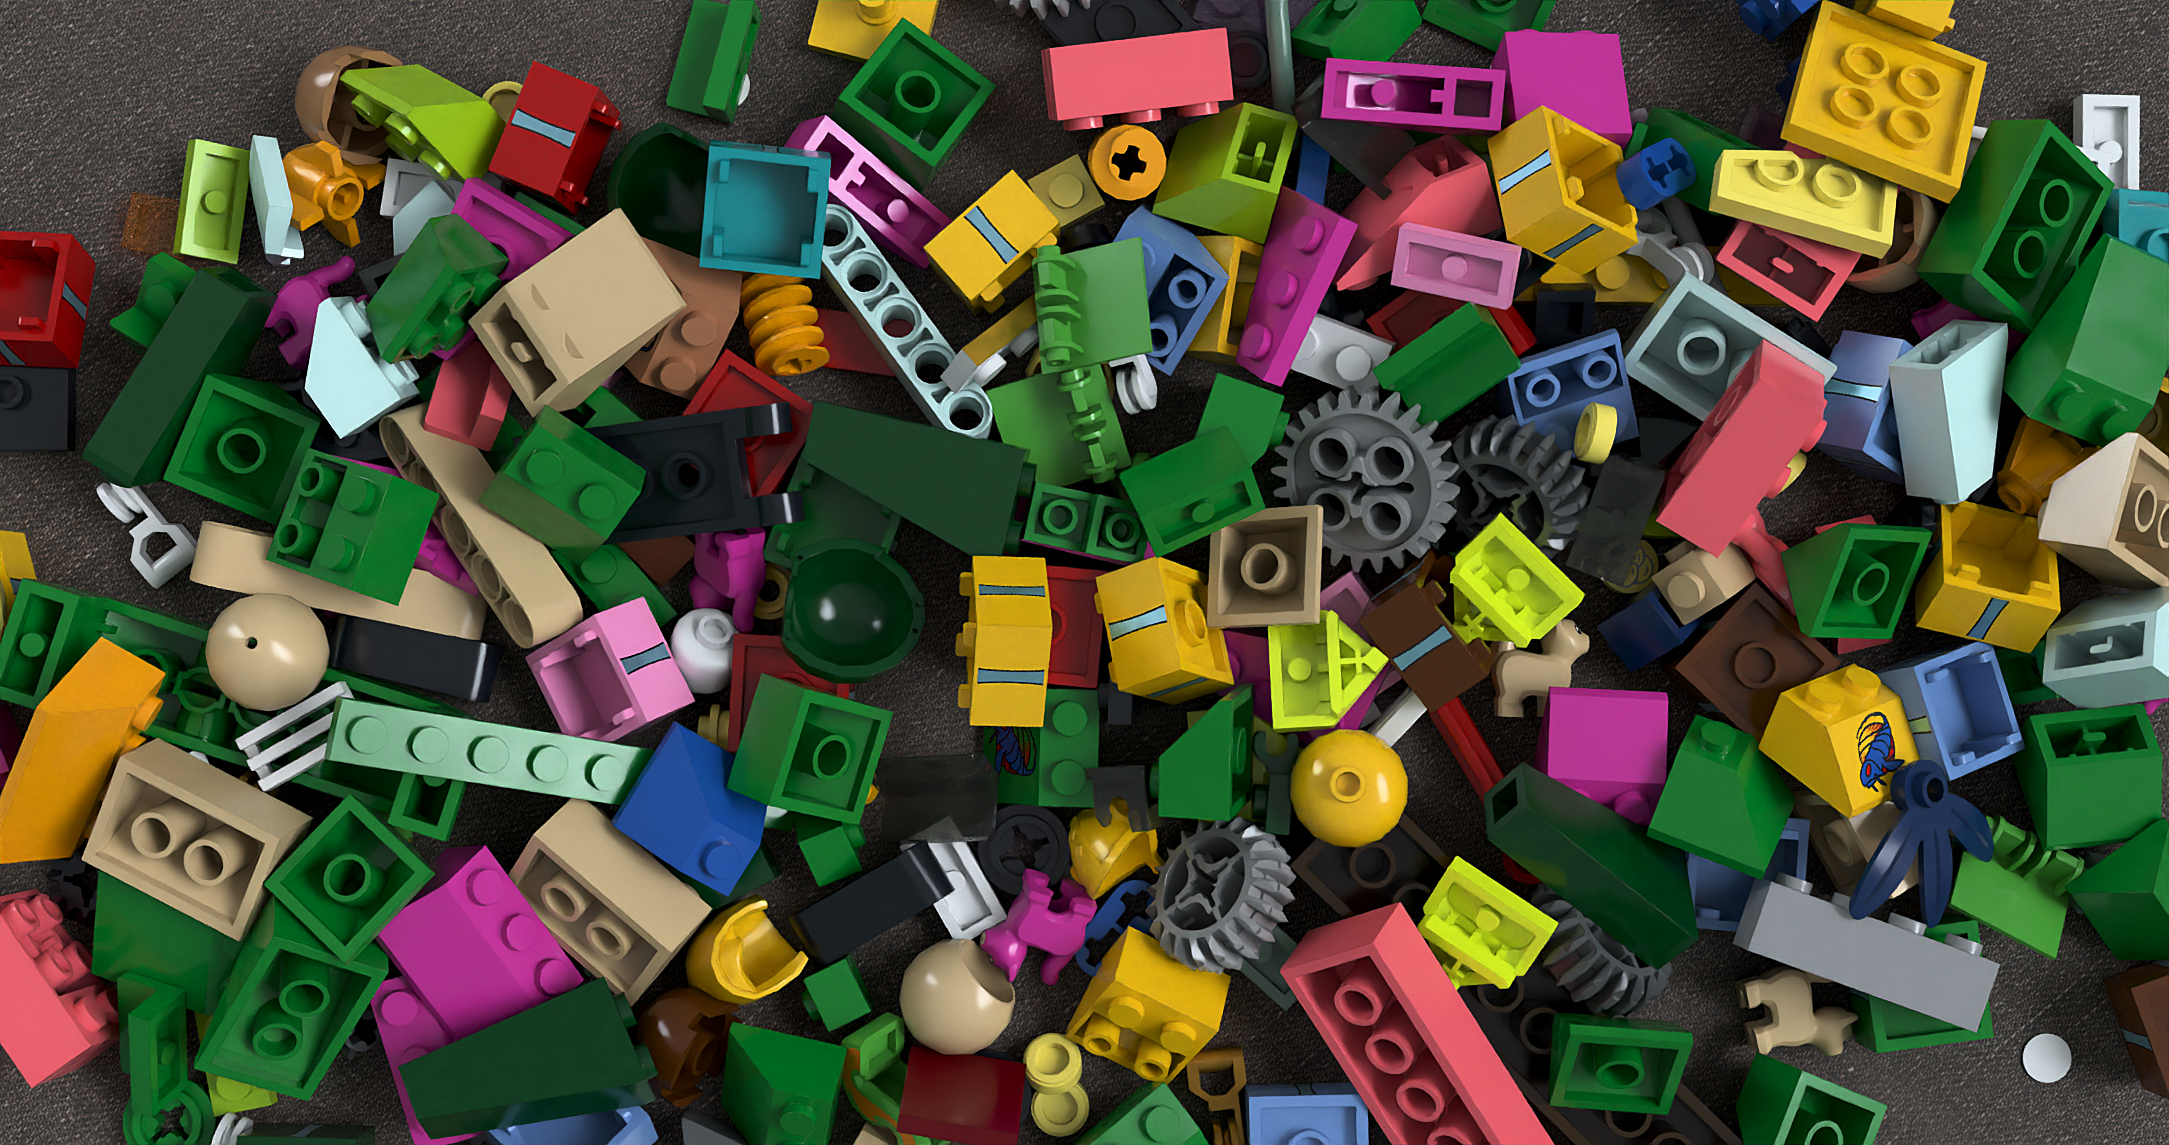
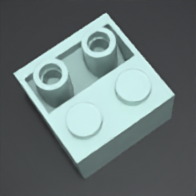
M352 296L329 297L319 304L305 383L306 392L340 439L363 432L378 422L383 416L390 414L420 393L413 381L419 378V375L409 359L389 364L380 356L365 311L368 303L362 300L357 304Z
M2169 586L2086 600L2075 607L2047 630L2042 683L2080 710L2169 698Z

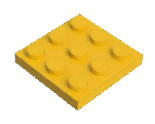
M1822 0L1813 14L1780 138L1949 204L1960 189L1987 62L1839 4Z

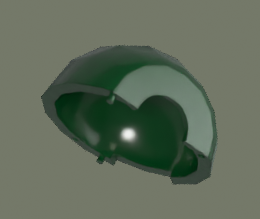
M666 122L656 123L632 137L613 164L606 188L608 214L614 209L621 208L639 236L700 259L710 143Z
M827 538L801 548L794 554L784 604L780 644L784 653L807 674L834 684L868 683L894 671L916 647L926 619L923 592H919L908 571L885 553L886 548L857 538Z

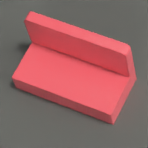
M473 340L458 357L442 361L422 427L425 431L490 452L503 423L513 388L483 343Z

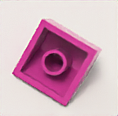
M1549 686L1532 768L1639 825L1649 826L1666 784L1667 692Z

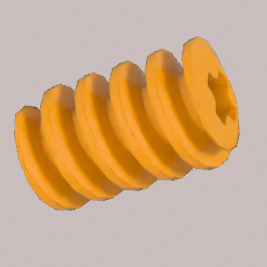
M1117 124L1105 128L1095 137L1089 148L1087 164L1091 178L1101 190L1116 199L1133 201L1148 196L1158 188L1165 175L1167 159L1163 145L1153 133L1140 126ZM1128 145L1133 146L1132 156L1140 160L1137 170L1127 169L1124 177H1118L1120 168L1112 163V157L1115 152L1124 154Z
M732 270L742 274L740 306L744 310V325L749 330L748 340L750 346L755 351L754 362L761 372L771 376H796L812 372L829 361V351L825 347L817 346L823 341V330L820 327L811 326L817 321L819 315L813 306L807 305L812 300L813 294L808 286L801 285L806 278Z

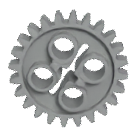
M1351 385L1339 393V398L1329 391L1317 400L1318 406L1310 402L1298 412L1301 419L1295 418L1287 425L1285 432L1290 438L1283 439L1280 446L1275 447V451L1286 459L1280 460L1271 468V473L1285 478L1286 481L1273 491L1274 496L1289 498L1291 504L1288 507L1320 505L1323 507L1322 548L1327 546L1332 549L1331 565L1336 566L1345 556H1350L1353 572L1358 573L1370 559L1376 573H1382L1388 567L1391 560L1401 569L1412 559L1411 553L1420 559L1430 549L1429 541L1436 543L1446 532L1441 523H1447L1456 513V510L1446 502L1452 501L1460 493V487L1445 481L1459 469V465L1453 462H1445L1441 459V455L1452 445L1451 442H1433L1430 437L1439 423L1434 420L1421 426L1416 421L1421 405L1417 403L1406 412H1403L1399 409L1400 393L1396 391L1384 403L1380 402L1377 386L1368 388L1362 394L1361 399H1359L1354 386ZM1330 438L1336 439L1344 445L1348 458L1341 457L1333 451L1330 445ZM1385 447L1396 449L1404 460V466L1392 463L1386 455ZM1317 471H1319L1323 475L1329 476L1330 478L1319 476ZM1401 482L1412 484L1414 490H1412L1409 486L1402 484ZM1327 494L1338 497L1344 505L1345 512L1338 511L1332 507L1328 501ZM1382 502L1394 506L1400 514L1401 521L1393 520L1387 516L1383 510Z

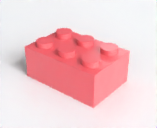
M1226 27L1041 50L1049 120H1063L1064 130L1073 131L1103 127L1102 115L1117 113L1120 114V123L1131 124L1161 120L1160 108L1175 106L1177 116L1190 117L1219 113L1218 101L1234 100Z
M1763 339L1664 475L1656 521L1717 558L1730 541L1735 545H1739L1751 530L1757 517L1752 512L1763 497L1766 496L1769 499H1773L1787 482L1791 473V468L1787 467V465L1799 449L1806 453L1809 452L1823 434L1827 425V421L1823 420V412L1828 402L1824 399L1825 376Z

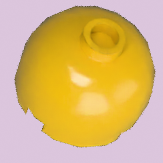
M1337 729L1317 737L1300 752L1291 772L1290 799L1298 820L1314 837L1335 847L1359 848L1380 840L1398 824L1407 804L1408 777L1400 756L1384 739L1364 730Z

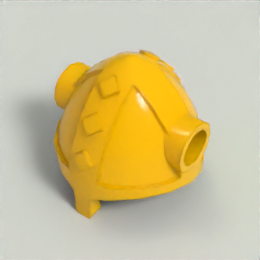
M1124 797L1113 798L1109 806L1101 805L1097 806V808H1085L1079 811L1070 821L1068 841L1073 863L1070 873L1079 884L1087 889L1086 893L1093 900L1146 864L1152 869L1153 873L1158 874L1154 867L1164 866L1166 863L1157 853L1156 829L1147 819H1142L1138 807Z

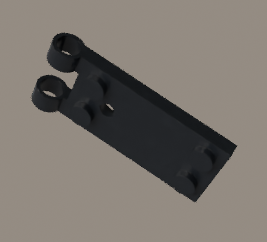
M790 402L584 428V430L646 470L641 493L602 545L805 521L802 491L752 497L744 438L793 432ZM522 437L513 438L514 448ZM688 463L695 465L699 470V480L694 486L686 484L682 478V470ZM544 544L548 552L555 551L548 545Z

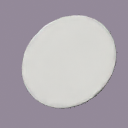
M2037 1035L2024 1048V1068L2037 1081L2044 1083L2058 1081L2066 1075L2071 1066V1051L2067 1043L2056 1035Z

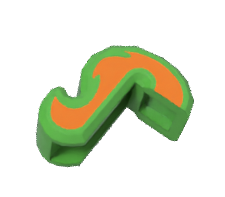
M887 1012L843 1038L840 1046L848 1047L842 1086L852 1106L864 1119L875 1126L893 1130L897 1137L896 1145H947L951 1142L896 1132L908 1066L900 1057V1053L904 1048V1018Z

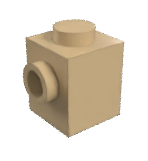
M1687 539L1664 554L1670 564L1651 576L1684 626L1725 602L1758 578L1738 546L1731 541L1717 558Z

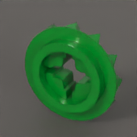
M188 1079V1086L162 1108L169 1112L182 1105L186 1106L182 1111L184 1114L179 1121L181 1126L185 1128V1133L176 1129L160 1138L157 1136L163 1130L161 1127L166 1121L164 1115L160 1113L161 1110L153 1118L133 1112L130 1097L123 1114V1132L127 1144L210 1145L218 1126L216 1125V1117L213 1114L211 1100L204 1091L205 1085L194 1083Z

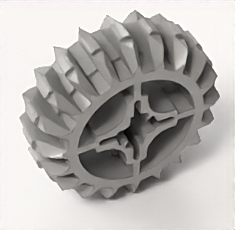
M1239 816L1235 819L1232 818L1230 821L1215 820L1214 822H1208L1201 819L1196 834L1194 832L1182 831L1181 844L1177 848L1166 847L1169 858L1164 866L1154 867L1158 872L1159 879L1156 884L1147 888L1154 901L1146 908L1145 912L1153 921L1149 931L1160 941L1159 946L1165 949L1167 955L1192 970L1197 969L1201 972L1205 970L1209 973L1214 972L1220 975L1225 968L1240 970L1244 957L1259 959V946L1264 941L1276 943L1272 931L1277 923L1289 922L1282 910L1284 905L1295 900V897L1287 887L1295 880L1296 876L1291 871V868L1287 866L1291 857L1280 846V842L1275 839V835L1264 833L1263 827Z

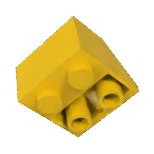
M1128 926L1103 956L1100 968L1096 975L1093 976L1067 1027L1065 1038L1085 1047L1092 1054L1104 1056L1136 1072L1146 1080L1165 1082L1168 1085L1219 1031L1231 976L1223 972L1219 975L1205 970L1202 972L1197 969L1192 970L1167 955L1165 949L1159 946V940Z

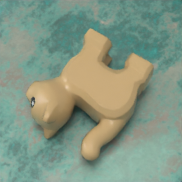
M1562 619L1540 639L1541 654L1518 650L1513 642H1501L1491 667V678L1496 692L1494 697V715L1524 717L1522 701L1527 696L1535 695L1537 697L1536 716L1543 717L1549 686L1570 687L1572 677L1571 666L1578 657L1588 652L1589 636L1581 632L1574 621Z
M1793 966L1774 967L1759 976H1752L1735 982L1740 1008L1748 1007V1009L1759 1006L1761 1003L1764 1007L1765 1017L1763 1019L1743 1024L1748 1046L1755 1054L1756 1051L1764 1055L1768 1054L1773 1047L1777 1046L1795 1047L1810 1044L1816 1047L1824 1056L1838 1055L1842 1053L1844 1044L1853 1035L1852 1023L1859 1019L1858 1015L1846 1011L1845 1008L1836 1006H1823L1813 1011L1812 988L1810 984L1814 982L1831 983L1834 981Z

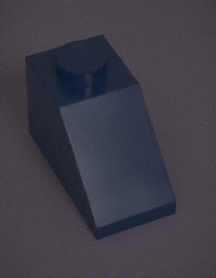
M1653 581L1640 592L1633 593L1622 601L1596 627L1605 637L1610 650L1620 657L1632 673L1682 644L1715 608L1684 626Z

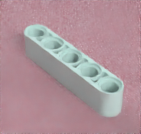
M827 204L824 232L827 230H838L847 237L837 246L828 247L823 245L820 274L848 312L855 318L932 426L988 439L991 433L993 416L992 405L988 396L975 380L955 394L944 381L929 384L918 378L917 371L927 364H936L946 370L956 357V353L855 217L845 207L837 204ZM861 274L875 276L880 281V284L869 292H860L850 286V282ZM893 319L907 320L914 327L909 335L902 338L889 336L884 332L883 328ZM961 409H969L975 411L980 416L982 422L976 428L962 430L953 425L950 418Z

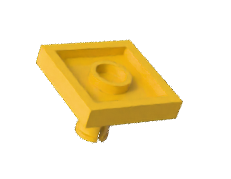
M819 0L808 40V47L813 51L865 64L902 17L930 36L940 0Z

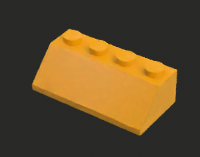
M100 637L39 703L0 796V864L70 858L85 839L90 838L120 756L146 744L147 739L139 734L140 731L144 732L148 729L163 706L164 701L156 697L166 675L165 672L109 640Z

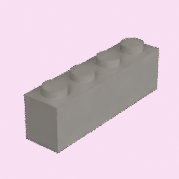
M1778 872L1775 882L1755 878L1733 944L1977 1033L2000 966L1999 963L1980 957L1983 945L1951 933H1947L1943 944L1923 936L1926 924L1892 912L1887 923L1868 916L1861 920L1853 919L1849 911L1851 897L1834 892L1831 903L1810 896L1813 887L1812 883Z

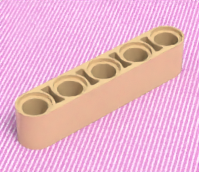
M430 400L383 416L379 423V433L385 451L404 480L440 494L431 517L432 521L516 644L522 648H531L564 634L580 624L583 620V609L580 599L544 544L478 501L495 476V473L478 448L425 431L422 425Z
M202 521L189 577L191 581L251 595L260 593L288 595L313 608L470 640L481 639L489 604L480 590L478 597H475L441 580L428 571L413 565L399 605L396 606L265 560L275 534L218 522Z

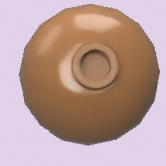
M339 45L315 56L303 69L296 86L295 109L303 131L313 143L324 140L339 148L341 159L355 165L375 164L383 160L377 156L383 154L389 148L384 139L390 133L382 125L376 127L369 123L351 106L350 103L355 99V96L339 78L346 70L403 66L402 62L384 51L368 46Z

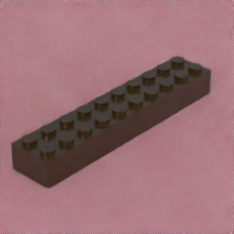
M1402 813L1398 824L1380 840L1359 848L1335 847L1314 837L1310 833L1289 855L1291 859L1288 866L1343 919L1401 902L1417 927L1425 916L1423 906L1453 860L1405 813ZM1541 953L1538 954L1525 975L1516 976L1509 988L1499 989L1494 984L1469 985L1458 988L1457 992L1520 1091L1575 1145H1744L1682 1082H1679L1668 1115L1549 1106L1548 1092L1554 1012L1606 1015L1602 1011L1593 1014L1588 1010L1584 1000L1574 1002L1570 991L1564 985L1556 986L1555 975L1550 969L1542 968L1544 959Z

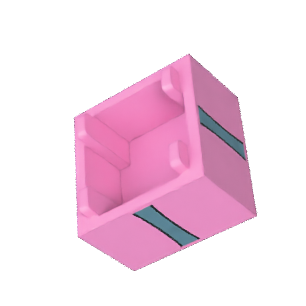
M644 596L594 614L525 657L563 734L621 743L695 702Z

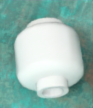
M699 608L689 611L678 620L668 642L676 664L690 691L693 693H715L723 690L731 683L734 634L741 633L735 629L732 616L718 609Z

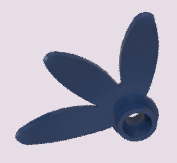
M1915 760L1906 766L1900 767L1892 777L1890 786L1891 798L1901 813L1897 816L1875 850L1849 902V911L1853 919L1861 920L1867 917L1891 896L1906 876L1918 850L1921 916L1924 924L1932 929L1941 920L1951 889L1953 860L1949 835L1971 857L1987 863L1992 858L1994 851L1993 836L1982 812L1967 800L1948 793L1945 775L1935 762L1931 760Z

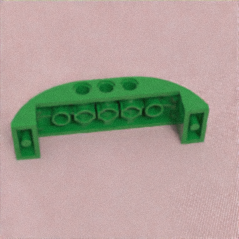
M22 578L0 643V699L35 710L39 703L100 637L109 640L166 673L156 697L164 701L163 706L148 729L144 732L140 731L141 734L160 738L163 741L250 768L247 763L249 757L245 750L239 749L235 741L237 738L338 681L346 682L355 699L477 719L455 707L404 687L331 665H327V671L315 691L299 703L272 711L247 709L227 698L210 675L205 650L209 630L213 625L121 599L29 578ZM253 638L249 640L248 647L249 649L255 648L257 646V639ZM336 701L259 743L262 751L332 713ZM330 729L270 762L273 771L275 772L327 743ZM328 759L289 780L343 799L352 794L370 807L390 813L388 824L444 842L449 841L468 783L467 781L337 762Z

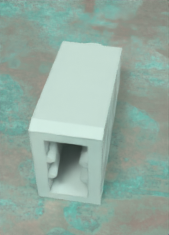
M1953 319L1888 365L1907 495L1932 498L1935 503L1943 505L1956 504L1966 500L1972 492L1992 478L2008 343L2007 323Z

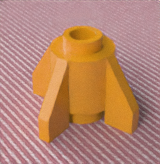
M324 140L299 146L288 152L282 159L293 204L289 225L304 231L320 221L338 241L353 248L361 243L356 220L352 216L362 204L364 196L363 187L370 190L383 182L387 166L380 162L355 165L341 159L339 148Z
M2025 414L2020 419L2004 467L1997 473L1999 497L2013 512L2017 514L2026 513L2030 516L2038 517L2041 505L2049 498L2053 482L2101 450V448L2085 447L2083 449L2067 434L2054 432L2057 430L2056 428L2029 418Z

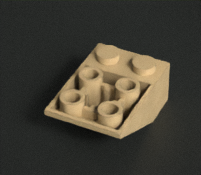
M618 208L504 285L468 320V323L531 416L536 418L545 404L557 412L573 409L580 405L681 312L687 304L622 209Z

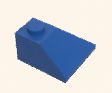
M674 721L610 823L680 872L728 897L760 846L768 805L726 788L736 755Z

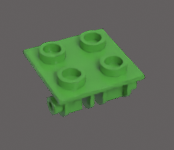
M1140 236L1061 255L1060 247L1055 245L1042 246L1036 250L1037 257L1032 260L1042 375H1051L1153 352L1143 246Z
M1101 364L1046 376L1042 375L1041 372L986 390L1003 443L1031 449L1028 462L1037 464L1035 481L1060 487L1093 478L1094 483H1103L1116 477L1115 470L1132 464Z
M1984 814L1993 836L1994 851L1992 858L1988 863L1971 857L1963 849L1961 850L1947 906L1970 918L1976 919L1977 922L2053 961L2057 957L2070 894L2064 886L2090 868L2084 866V859L2078 855L2072 856L2062 850H2055L2053 853H2051L2052 851L2043 852L2040 842L2036 844L2037 835L2031 831L2025 832L2006 822L2005 818L2000 815H1995L1992 818Z

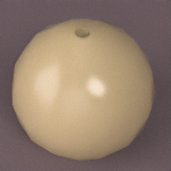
M260 593L239 599L220 613L209 630L205 654L210 675L227 698L247 709L272 711L295 705L315 691L327 671L330 650L324 626L309 606L288 595ZM256 638L257 646L249 649V640Z
M943 939L920 952L905 970L899 1001L907 1028L921 1044L942 1054L964 1055L974 1054L991 1045L1008 1026L1014 1009L1015 991L1012 983L1007 982L1004 971L990 965L986 952L980 948L979 944L969 939Z

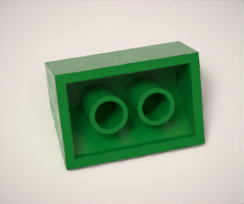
M2049 119L1992 120L1961 181L1959 191L1951 200L1915 272L1949 303L1994 322L2007 323L2008 328L2029 336L2063 290L2115 184Z

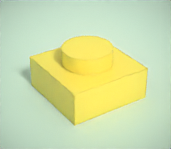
M1078 153L1027 180L1032 192L1060 222V231L1105 208V203Z

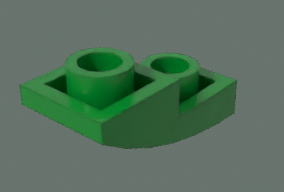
M1034 481L1031 496L1027 499L1021 539L1134 564L1143 561L1148 540L1136 510L1130 501Z

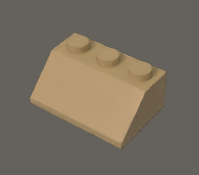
M2124 433L2053 482L2049 498L2041 505L2038 513L2037 525L2039 535L2037 539L2107 586L2136 591L2169 586V457L2139 433Z
M156 738L120 756L81 860L240 941L246 937L272 895V892L263 883L304 842L313 817L162 739Z
M571 798L533 834L508 876L559 946L599 979L604 976L609 989L615 994L624 991L631 1007L692 937L713 908L700 898L693 887L681 882L661 865L648 849L637 844L630 837L615 828L610 823L611 820L602 809L590 804L587 800Z

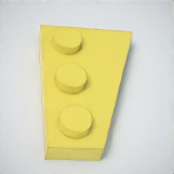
M1723 150L1715 164L1709 210L1882 259L1892 246L1898 184L1828 156L1825 159L1799 158L1792 151Z

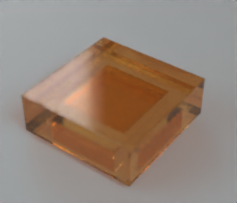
M132 191L120 247L150 255H157L163 251L176 260L183 261L184 256L173 254L180 200Z

